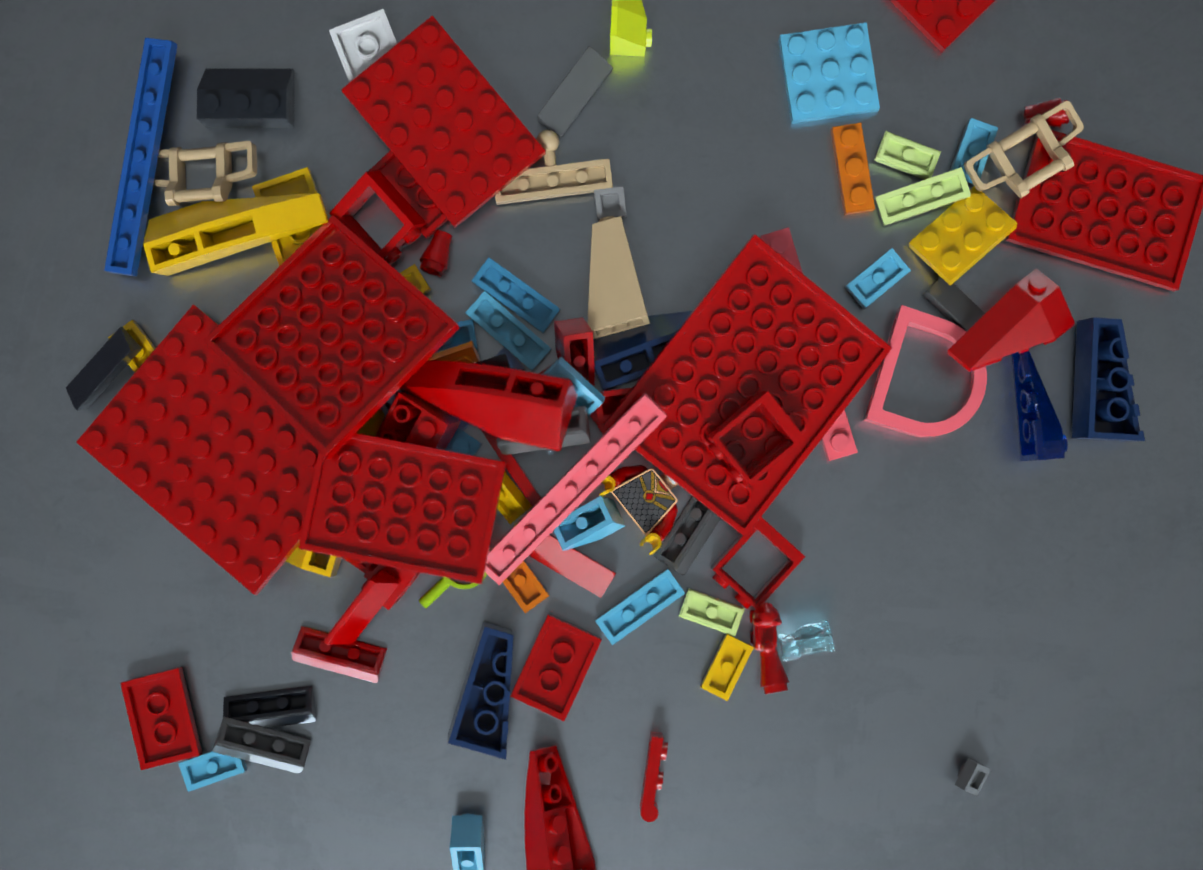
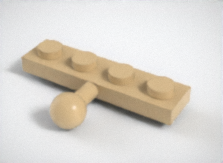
M543 130L537 135L536 140L546 151L544 155L545 167L527 169L496 194L495 199L496 204L501 205L594 193V190L612 188L610 160L601 159L557 165L555 150L559 146V137L552 130Z

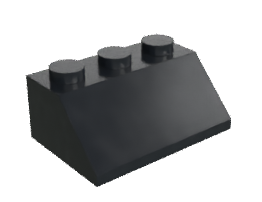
M205 69L197 88V120L206 128H294V69Z

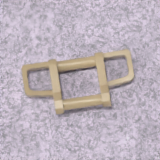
M1065 101L1042 115H1035L1030 119V123L999 142H991L986 146L987 149L967 160L963 167L978 191H984L1005 181L1015 194L1022 198L1029 194V190L1059 171H1067L1074 166L1071 156L1062 146L1084 129V125L1071 102ZM1060 110H1064L1073 125V129L1061 140L1057 141L1045 119ZM1036 133L1048 155L1054 161L1027 178L1022 179L1015 172L1004 152ZM989 154L1001 177L984 184L978 177L973 165Z
M250 141L222 142L212 147L192 149L172 147L159 150L158 158H169V180L154 179L153 187H166L165 202L168 206H177L181 202L214 199L215 202L226 201L233 182L257 175L256 145ZM247 150V168L243 171L232 173L231 152ZM216 158V178L212 187L186 190L185 161Z

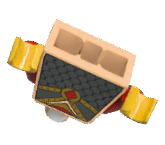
M643 465L621 467L610 473L601 482L605 486V491L599 495L604 496L610 492L645 535L639 545L642 546L645 542L651 543L653 550L649 554L652 555L661 547L662 541L672 530L678 513L676 505L678 499L671 490L678 484L664 473L659 476L653 468L647 469Z

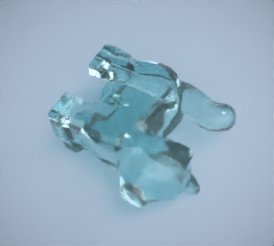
M828 620L803 625L797 628L795 633L777 636V645L781 647L782 661L784 662L798 660L803 654L810 655L823 651L836 652Z

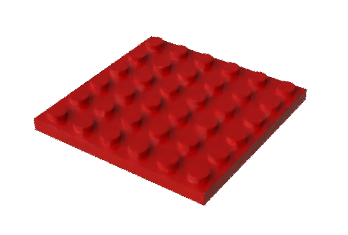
M334 215L328 219V223L323 224L203 340L328 460L459 329L458 324Z

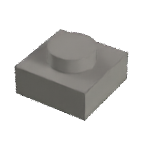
M623 186L594 190L598 221L607 216L627 218Z

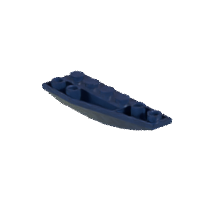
M692 311L648 316L650 324L593 339L594 370L602 391L612 390L639 380Z

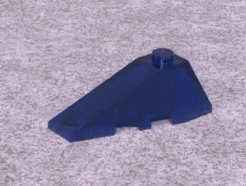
M1030 352L1011 354L1020 461L1065 458V452L1068 449L1067 437L1063 434L1060 421Z

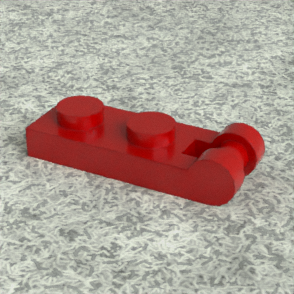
M652 731L650 733L640 800L641 817L646 822L655 821L659 815L655 794L656 790H662L664 772L659 771L660 760L666 761L668 742H663V733Z

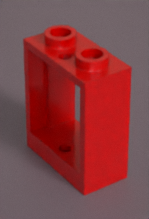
M379 170L365 172L329 213L331 216L334 215L390 265L402 256L403 253L400 250L406 244L410 245L420 237V229L426 224L423 218ZM374 193L381 198L404 224L383 248L373 240L353 217Z
M760 391L706 436L711 443L707 446L708 449L718 460L723 458L730 466L727 472L738 484L742 481L749 486L806 439L769 391ZM759 407L784 437V440L746 471L720 439Z
M761 517L746 537L740 534L712 565L711 569L715 572L712 578L724 589L731 586L737 592L734 598L746 609L750 606L756 609L771 596L805 556ZM758 531L788 560L753 597L722 568L748 539Z

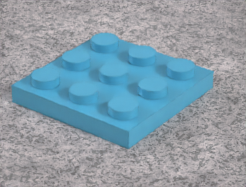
M867 22L779 36L791 124L878 112L880 105Z

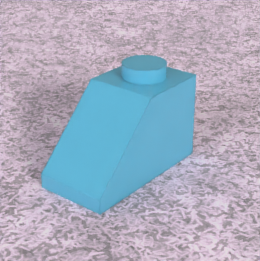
M599 496L574 510L554 532L562 550L566 551L601 540L626 525L614 500Z
M466 813L452 816L450 852L453 870H485V841L482 815Z

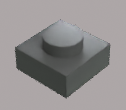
M968 758L967 762L958 771V779L955 785L964 791L978 796L991 769Z

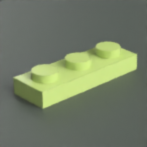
M960 167L876 196L875 200L883 224L886 226L971 196L963 169Z

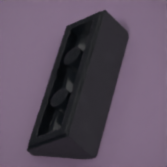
M120 327L66 387L73 407L77 411L88 409L141 351L142 347L123 327Z
M305 686L224 697L223 717L266 728L315 722L316 709L313 687Z

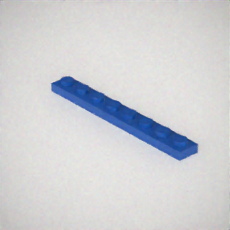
M145 38L104 269V271L136 277L138 275L178 44L170 40Z

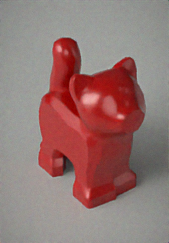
M764 602L755 610L749 612L750 623L753 624V631H750V643L755 650L769 653L777 647L776 626L782 624V620L778 610L771 603Z

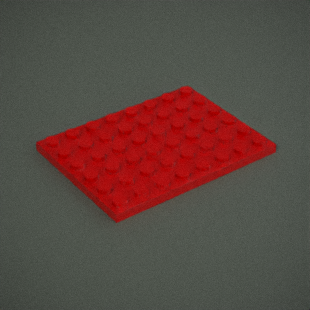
M754 234L607 419L604 426L610 429L646 393L667 413V417L634 450L742 536L746 537L891 351L892 347ZM760 391H769L806 439L751 486L744 484L742 481L738 484L727 472L730 466L723 458L718 460L708 449L707 446L711 443L706 436ZM758 407L720 440L747 471L782 442L784 437Z
M193 304L76 443L253 595H258L299 546L319 451L203 341L219 324Z

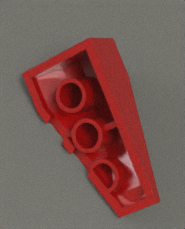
M1036 268L1015 284L948 349L947 354L968 372L999 362L1002 360V357L1016 352H1019V354L1027 352L1030 347L1041 343L1044 345L1052 343L1073 327L1075 321L1060 287Z

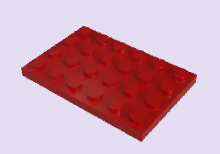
M433 15L341 89L345 97L454 228L546 154L544 148Z
M1051 130L1057 141L1067 135ZM1037 134L1023 179L1054 161L1048 155ZM1074 137L1062 146L1071 156L1074 166L1067 171H1059L1030 189V193L1026 196L1017 198L1012 218L1017 222V228L1006 237L1005 241L1174 292L1179 290L1203 208V175Z
M355 433L329 460L318 452L298 549L483 584L506 462Z

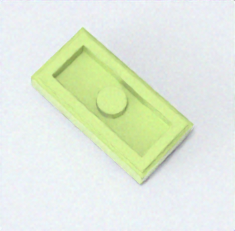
M885 131L874 161L926 180L932 177L941 151Z
M688 588L678 616L736 636L745 608Z

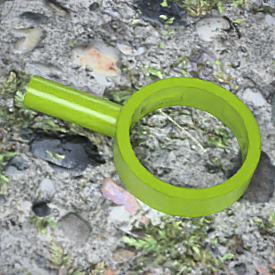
M442 577L418 601L427 609L449 586L458 589H470L479 584L472 582L464 584L455 582L451 578Z

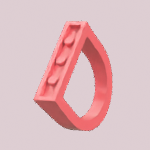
M901 305L897 309L887 344L892 349L880 364L863 421L916 437H936L950 433L967 423L980 407L987 385L986 366L970 372V390L964 404L954 415L944 421L935 423L919 422L883 410L907 326L941 336L953 344L966 333L960 326L948 320Z

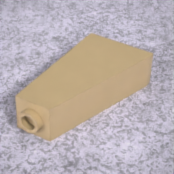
M607 216L601 218L598 223L592 224L587 323L593 331V339L650 324L621 216Z

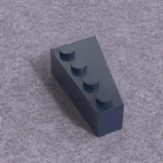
M1093 317L1077 321L1072 422L1073 439L1124 442L1145 441L1144 431H1140L1138 416H1140L1139 405L1135 404L1132 386H1135L1133 374H1129L1127 359L1129 358L1122 319Z
M483 621L447 735L448 744L505 760L507 755L514 637L511 629Z

